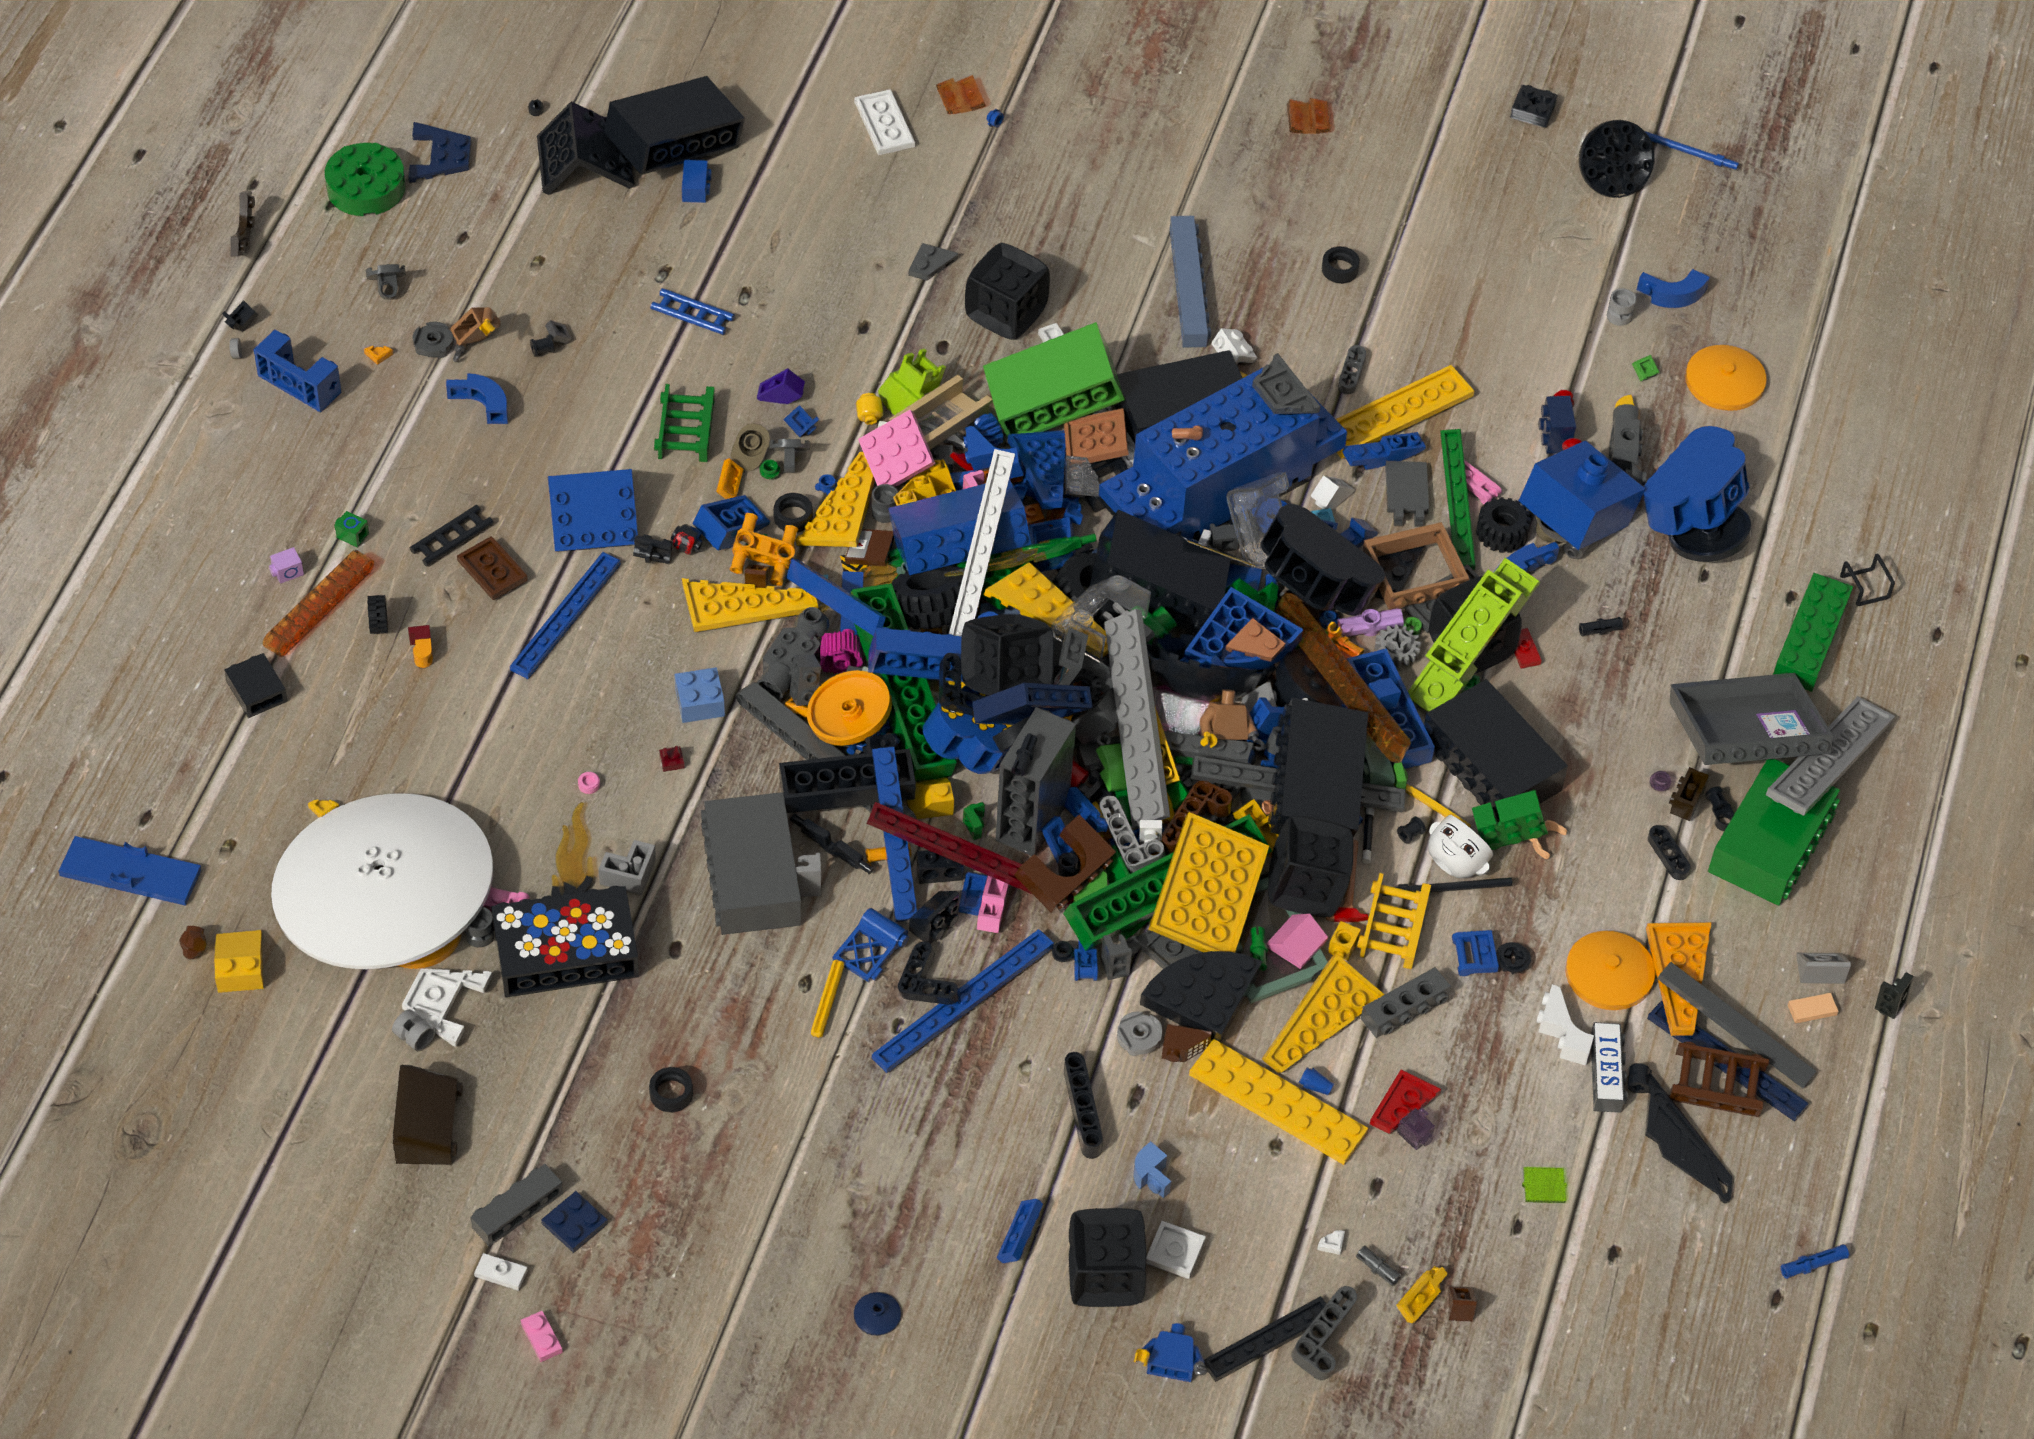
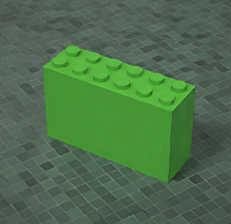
M1097 322L983 366L998 420L1007 437L1008 434L1043 432L1125 400L1108 345Z

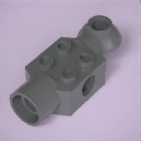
M1623 404L1616 407L1613 411L1609 460L1644 487L1647 472L1641 470L1642 463L1638 457L1642 454V444L1639 442L1643 436L1641 410L1634 405Z
M815 607L806 608L797 616L795 627L783 628L764 655L763 674L757 683L778 701L790 689L793 656L815 655L818 662L820 661L821 644L817 638L824 635L830 626L829 619L825 613Z

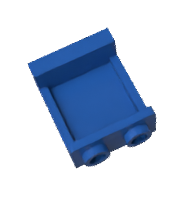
M1260 697L1250 711V715L1259 733L1258 739H1261L1266 744L1272 729L1277 726L1279 715L1283 714L1284 707H1272L1267 698ZM1249 738L1247 740L1248 742H1251L1253 744H1259L1254 743L1253 740H1250Z

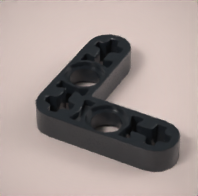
M947 653L939 665V703L944 709L974 716L973 708L966 704V700L973 702L986 696L961 690V659L954 653ZM945 678H951L955 685L947 683Z
M919 942L914 946L899 980L898 990L901 997L907 1000L952 1005L961 996L958 986L954 982L925 979L935 956L929 942ZM916 967L922 968L920 972L916 974L911 973V971ZM927 988H935L932 993L924 994Z

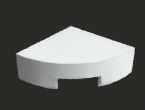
M1333 1231V1233L1321 1238L1317 1250L1340 1255L1345 1231Z

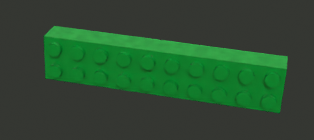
M892 583L851 590L850 594L886 617L883 628L908 630ZM854 623L868 661L873 635ZM873 673L885 682L890 691L892 708L888 721L892 732L897 733L900 739L899 746L902 749H910L915 782L951 776L957 763L956 760L946 759L935 753L923 734V725L936 706L926 678Z
M1250 814L1224 826L1268 845ZM1270 846L1266 857L1272 852ZM1174 852L1068 906L1063 914L1085 951L1103 943V936L1110 935L1112 938L1153 917Z

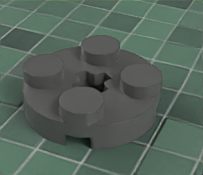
M428 322L426 326L416 328L413 333V345L418 355L444 358L454 344L452 332L446 324L441 322Z

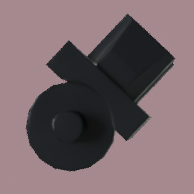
M636 535L634 538L633 556L644 558L645 563L649 564L652 560L665 564L671 562V540L663 539L659 541L653 539L650 535Z
M897 733L869 736L865 739L867 745L862 747L864 754L872 753V749L887 747L902 750L899 746L900 739Z
M1094 770L1089 776L1088 782L1093 785L1091 788L1084 783L1078 787L1080 792L1091 803L1096 801L1100 805V801L1104 797L1113 796V792L1108 791L1100 772Z

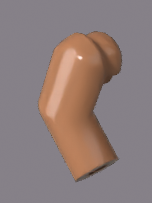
M1198 425L1193 428L1172 429L1173 439L1197 441L1203 437V428Z

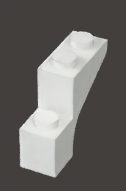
M1552 984L1550 993L1545 992L1542 1005L1546 1006L1545 1010H1540L1536 1023H1540L1539 1033L1560 1038L1558 1048L1562 1049L1560 1058L1586 1065L1594 1035L1581 1031L1572 1023L1560 987Z

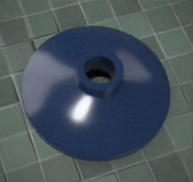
M881 1292L869 1293L863 1296L854 1308L855 1323L863 1332L870 1335L880 1336L890 1333L898 1326L901 1319V1309L898 1302L892 1296ZM879 1308L882 1310L880 1312H875L873 1309Z

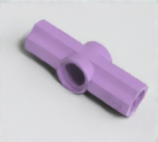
M1398 608L1380 612L1374 609H1367L1362 615L1338 619V628H1342L1341 635L1343 637L1358 634L1375 636L1381 629H1387V626L1395 628V625L1402 627L1404 624L1401 609Z

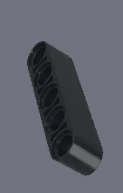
M1070 1052L1066 1055L1064 1061V1077L1081 1152L1086 1158L1094 1159L1100 1156L1102 1152L1103 1135L1085 1058L1079 1052Z

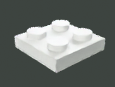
M1162 1221L1147 1254L1146 1264L1189 1279L1206 1236Z

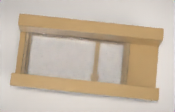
M956 375L891 417L889 421L908 410H912L931 450L972 423L976 418L988 414L989 404L993 400L989 396H985L977 402L962 393L963 378Z

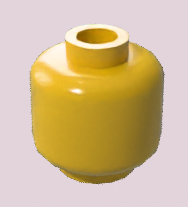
M874 393L862 394L856 401L858 419L867 425L876 424L883 416L881 398Z

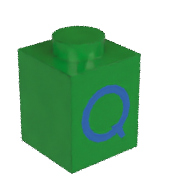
M348 511L337 518L334 524L336 538L357 548L369 534L367 520Z

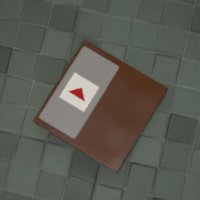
M862 529L857 547H848L845 556L846 564L886 566L894 542L893 531Z

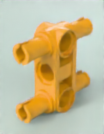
M746 513L742 529L737 531L732 552L734 557L730 571L735 574H742L746 558L774 566L770 583L775 586H782L786 570L789 569L791 559L795 554L794 541L798 528L793 525H786L781 541L755 533L754 529L758 516L753 513ZM740 541H744L748 545L744 546L740 543ZM780 553H784L788 557L784 558L780 555Z

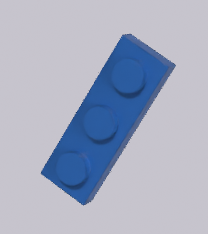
M1038 1198L1021 1201L997 1256L1001 1263L1016 1262L1021 1258L1024 1247L1031 1236V1231L1043 1206V1203Z

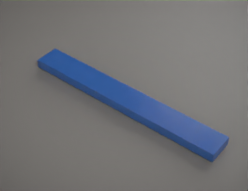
M602 552L510 665V671L529 679L621 565V560Z
M791 559L786 576L788 580L874 636L876 628H883L886 619L884 615L800 560Z

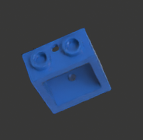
M1070 517L1029 525L1031 545L1051 539L1074 537ZM1076 550L1050 559H1046L1045 556L1038 558L1037 554H1032L1033 566L1040 572L1062 568L1070 557L1076 555Z

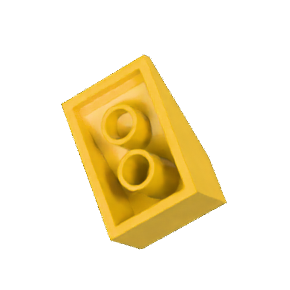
M261 930L216 934L214 964L218 993L264 989Z

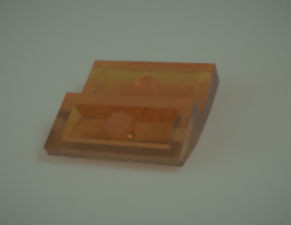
M973 75L955 82L954 78L936 84L948 114L974 111L986 106Z
M1310 98L1305 103L1289 99L1287 112L1290 132L1300 134L1330 132L1328 101Z

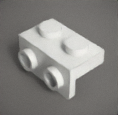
M1221 328L1212 341V345L1217 352L1230 350L1236 364L1239 362L1254 363L1257 359L1253 348L1237 329Z

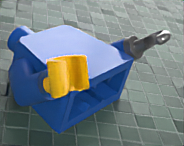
M1179 1323L1172 1324L1170 1332L1161 1331L1158 1338H1152L1142 1349H1137L1133 1361L1134 1363L1142 1361L1144 1363L1143 1366L1148 1364L1147 1374L1191 1382L1193 1368L1196 1375H1206L1208 1372L1199 1347L1193 1345V1337L1184 1335L1186 1328Z

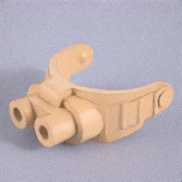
M1545 821L1547 831H1555L1562 835L1567 834V829L1560 826L1557 822ZM1537 838L1528 839L1532 842L1536 853L1544 859H1549L1550 854L1542 849Z

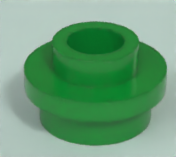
M766 460L760 466L759 472L763 478L774 479L780 474V467L776 461Z

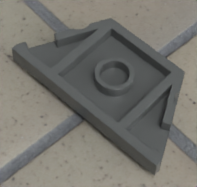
M1278 353L1273 356V360L1269 365L1266 364L1262 369V373L1258 374L1253 380V388L1274 414L1320 412V405Z

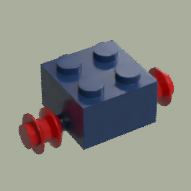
M1560 390L1554 396H1546L1545 404L1541 406L1542 418L1538 420L1539 430H1542L1541 444L1545 446L1546 454H1556L1582 442L1580 439L1574 438L1576 423L1573 406L1575 402L1571 391Z

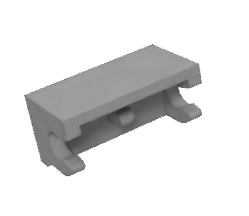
M820 853L798 857V862L806 861L809 863L808 866L796 867L800 897L821 896Z

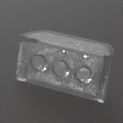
M1152 686L1154 703L1163 729H1166L1168 732L1196 735L1201 731L1199 719L1208 707V702Z

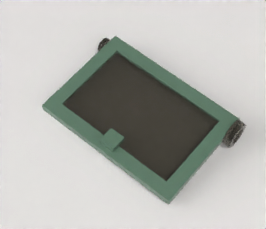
M1269 872L1261 875L1257 883L1235 953L1253 957V954L1250 952V946L1252 945L1251 929L1253 927H1256L1257 935L1259 934L1258 926L1265 929L1266 944L1292 915L1300 914L1281 909L1270 903L1268 894ZM1268 949L1266 953L1267 969L1265 971L1260 970L1259 975L1247 994L1250 1004L1309 981L1314 983L1328 961L1321 949H1319L1304 967L1299 969Z

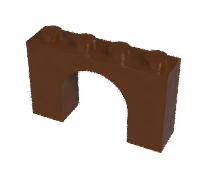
M1080 814L1066 825L1059 835L1078 855L1081 863L1079 874L1071 877L1059 876L1053 873L1034 854L1019 867L1014 875L1050 913L1056 908L1061 910L1069 902L1068 898L1071 895L1076 896L1084 889L1082 885L1086 881L1088 883L1092 882L1099 875L1097 872L1101 868L1106 870L1114 862L1111 858L1116 851Z

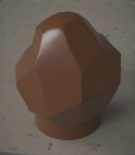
M187 926L186 931L181 935L179 943L183 949V955L187 959H195L205 950L207 942L204 928Z

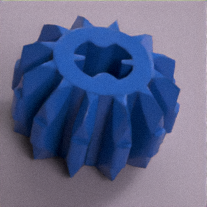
M992 413L981 415L974 420V427L994 447L1003 442L1002 428Z

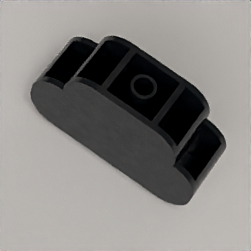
M1287 504L1281 507L1260 542L1261 549L1268 556L1265 561V568L1268 573L1308 605L1319 610L1329 611L1335 608L1347 615H1360L1367 609L1385 579L1383 568L1375 560L1311 511L1300 505Z

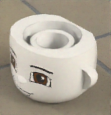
M1448 815L1441 823L1434 822L1431 825L1428 842L1429 854L1446 873L1462 879L1470 878L1475 874L1482 876L1489 871L1488 862L1493 857V851L1465 823L1452 815Z

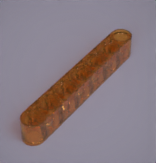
M353 550L267 633L263 639V647L279 657H284L372 571L374 560L358 550Z

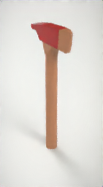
M1353 840V869L1350 883L1345 893L1344 904L1338 908L1333 916L1326 917L1327 921L1361 922L1369 918L1368 914L1360 913L1353 905L1359 844L1357 840Z

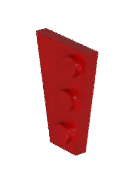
M1401 1069L1370 1119L1369 1124L1391 1134L1440 1095L1441 1089Z

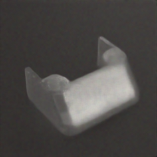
M1119 575L1091 585L1052 622L1053 637L1063 642L1068 627L1088 635L1085 655L1100 663L1103 658L1106 636L1090 628L1093 624V615L1110 599L1130 611L1134 609L1142 610V617L1146 618L1151 591Z

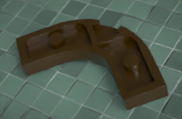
M252 191L240 192L239 225L236 234L231 236L230 239L231 257H239L246 250L250 249L251 228L255 226V217L252 216L255 197L252 196Z

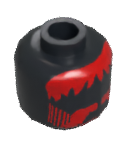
M688 524L678 525L671 536L673 547L686 555H690L694 551L698 552L703 544V541L700 540L701 532Z

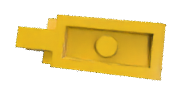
M1434 1266L1431 1270L1423 1273L1397 1303V1308L1408 1323H1414L1441 1292L1439 1284L1447 1275L1443 1267Z

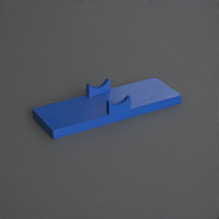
M75 836L58 871L61 877L186 906L201 873V865L150 854L146 846L136 848L125 842L124 847Z

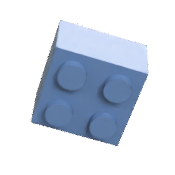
M717 667L674 674L675 691L682 723L725 716L724 697Z

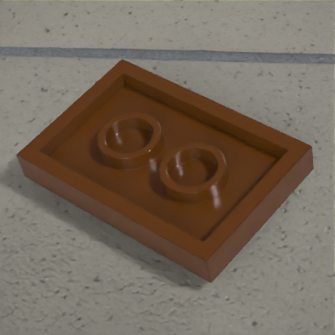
M492 536L457 555V561L492 600L528 581L527 574Z

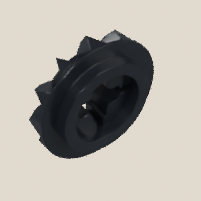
M1505 943L1496 951L1498 966L1503 969V972L1509 971L1512 975L1515 972L1522 973L1530 965L1531 955L1528 949L1519 943ZM1512 953L1516 960L1514 964H1512L1510 959Z

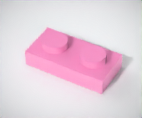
M543 1311L521 1320V1326L540 1362L563 1353L562 1347Z

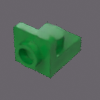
M983 802L970 804L963 810V823L973 840L982 838V828H984L982 818L985 812Z

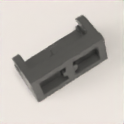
M1119 934V941L1121 943L1118 945L1112 942L1110 935L1103 936L1101 962L1108 980L1129 976L1132 950L1128 948L1126 940L1121 934Z

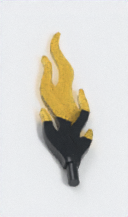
M583 802L579 803L574 809L571 819L575 834V843L570 854L567 852L570 832L567 826L563 825V838L556 852V868L563 883L564 894L569 892H586L593 882L594 869L592 857H588L587 873L585 875L582 868V858L588 843L587 833L580 820ZM552 875L551 896H561L559 881L556 875Z

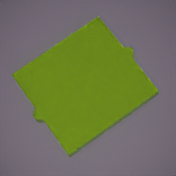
M1523 1167L1524 1182L1522 1187L1525 1191V1202L1566 1203L1565 1188L1567 1183L1564 1180V1168Z

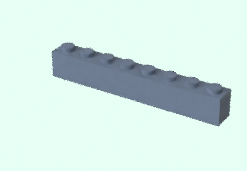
M1171 216L1169 231L1182 347H1207V339H1211V328L1207 327V324H1209V312H1205V309H1207V297L1203 296L1206 293L1205 282H1202V279H1204V268H1200V265H1202V253H1198L1201 246L1200 238H1197L1199 235V225L1195 224L1194 216Z

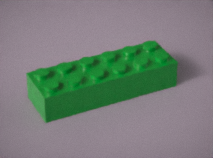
M1813 572L1777 660L1773 675L1795 673L1804 689L1810 692L1813 691L1853 589L1852 585Z

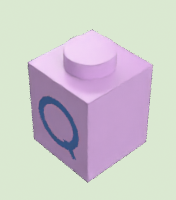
M294 547L270 556V572L273 577H277L280 584L304 575L302 561Z

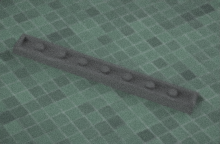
M1672 962L1658 976L1657 979L1756 1054L1769 1059V1064L1801 1088H1804L1816 1073V1070Z

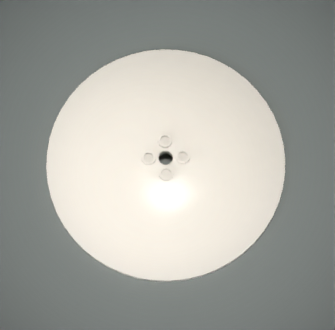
M405 793L362 798L337 807L323 817H319L301 831L290 843L274 873L271 894L273 910L277 922L287 938L298 949L319 961L352 969H379L406 964L444 947L458 937L477 917L488 898L492 886V853L487 838L475 821L466 813L447 802L428 796ZM378 865L384 866L381 867L379 870L374 869Z

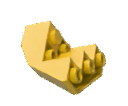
M944 459L934 460L935 465L915 475L893 497L896 506L956 491Z

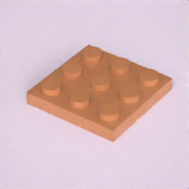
M1123 408L1079 417L1064 423L1068 467L1129 455L1126 419Z

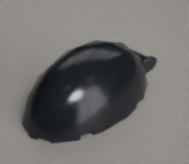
M1166 633L1163 638L1155 635L1152 644H1146L1149 666L1155 671L1159 681L1178 694L1200 701H1222V690H1234L1236 700L1265 684L1276 670L1275 664L1257 671L1255 668L1243 669L1214 664L1207 668L1199 666L1200 662L1189 659L1188 663L1180 661V659L1184 658L1185 650L1196 635L1180 634L1179 638L1171 637V633Z

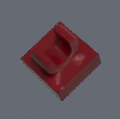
M681 746L659 750L663 772L685 768Z

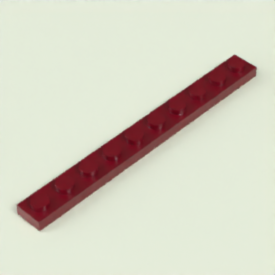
M874 803L866 824L1032 894L1014 876L1022 864L880 803ZM1073 895L1068 898L1069 902L1063 908L1067 909L1073 903Z

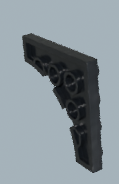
M1426 545L1377 557L1393 593L1403 591ZM1378 589L1374 596L1383 599L1382 594Z

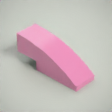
M990 876L987 877L978 914L977 930L999 933L1009 884Z

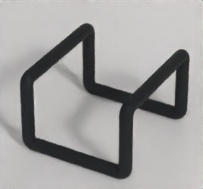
M1878 553L1875 554L1872 565L1869 568L1853 571L1847 561L1843 563L1840 577L1852 576L1860 591L1856 601L1857 606L1886 600L1891 597L1895 581ZM1878 560L1891 582L1888 593L1885 596L1861 602L1864 589L1856 575L1873 571Z

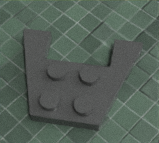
M1148 929L1141 935L1127 938L1126 941L1128 948L1132 950L1131 958L1139 950H1142L1163 969L1177 960L1202 953Z

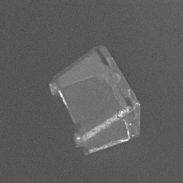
M1277 472L1236 487L1227 493V503L1242 557L1256 566L1246 564L1248 567L1265 568V561L1268 556L1261 549L1260 542L1282 507L1279 493L1287 491L1289 487L1286 472Z

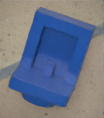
M799 405L783 420L801 437L805 433L810 435L817 428L815 424L820 419L818 417L812 419Z

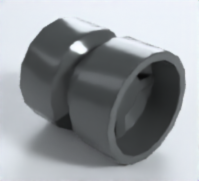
M881 484L872 491V516L878 522H891L888 508L896 506L893 497L898 493V490L892 485Z
M485 907L481 909L477 917L465 929L466 940L473 947H485L494 939L492 914Z

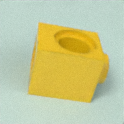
M1340 921L1330 940L1328 953L1332 955L1338 954L1342 959L1349 961L1358 944L1361 929Z

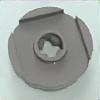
M1137 1011L1131 1012L1121 1019L1117 1030V1040L1121 1047L1127 1050L1129 1055L1148 1054L1161 1044L1162 1026L1156 1017L1151 1014L1149 1017L1143 1015V1012ZM1136 1030H1139L1140 1032H1145L1143 1036L1135 1035Z

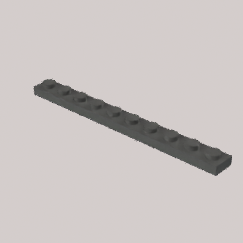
M1194 756L1191 779L1274 792L1275 785H1272V777L1276 769ZM1362 783L1360 806L1396 812L1404 810L1405 789Z

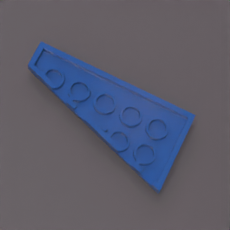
M1064 430L1008 434L1007 442L1011 448L1017 447L1022 459L1023 473L1041 508L1048 510L1062 508L1066 446Z

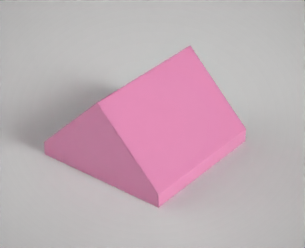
M1294 914L1266 945L1268 949L1299 969H1302L1328 940V936L1311 914Z

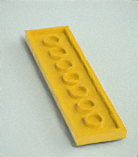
M1449 365L1336 420L1347 431L1345 446L1375 443L1380 441L1382 436L1393 435L1473 397L1474 390L1456 369ZM1343 449L1336 452L1341 459L1345 458L1342 452Z
M1215 1039L1211 1041L1189 1071L1191 1077L1345 1165L1368 1133V1127Z

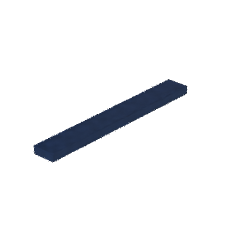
M1660 1001L1648 1014L1647 1019L1670 1034L1663 1001ZM1695 1025L1693 1035L1673 1036L1681 1043L1692 1042L1696 1046L1736 1053L1697 1025ZM1714 1062L1715 1067L1727 1074V1064ZM1738 1066L1736 1069L1735 1081L1747 1089L1750 1069ZM1759 1071L1756 1095L1795 1122L1808 1107L1809 1103L1765 1072Z

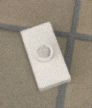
M483 1253L474 1275L477 1278L519 1291L528 1270L526 1266Z

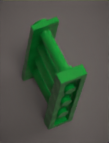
M670 384L665 385V392H661L660 404H663L659 439L655 438L654 451H658V459L663 458L664 449L695 451V453H699V462L708 461L715 403L714 387L706 386V393L702 394V396L670 394ZM669 403L701 404L704 409L700 410V412L669 410ZM667 419H694L702 422V425H698V427L667 425ZM665 434L697 435L700 441H696V443L665 441Z

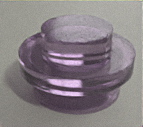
M1657 771L1651 775L1649 783L1656 791H1666L1671 786V778L1665 771Z

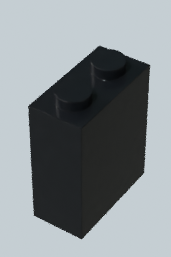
M264 653L252 656L243 662L233 664L224 669L226 682L248 718L288 702L286 689Z

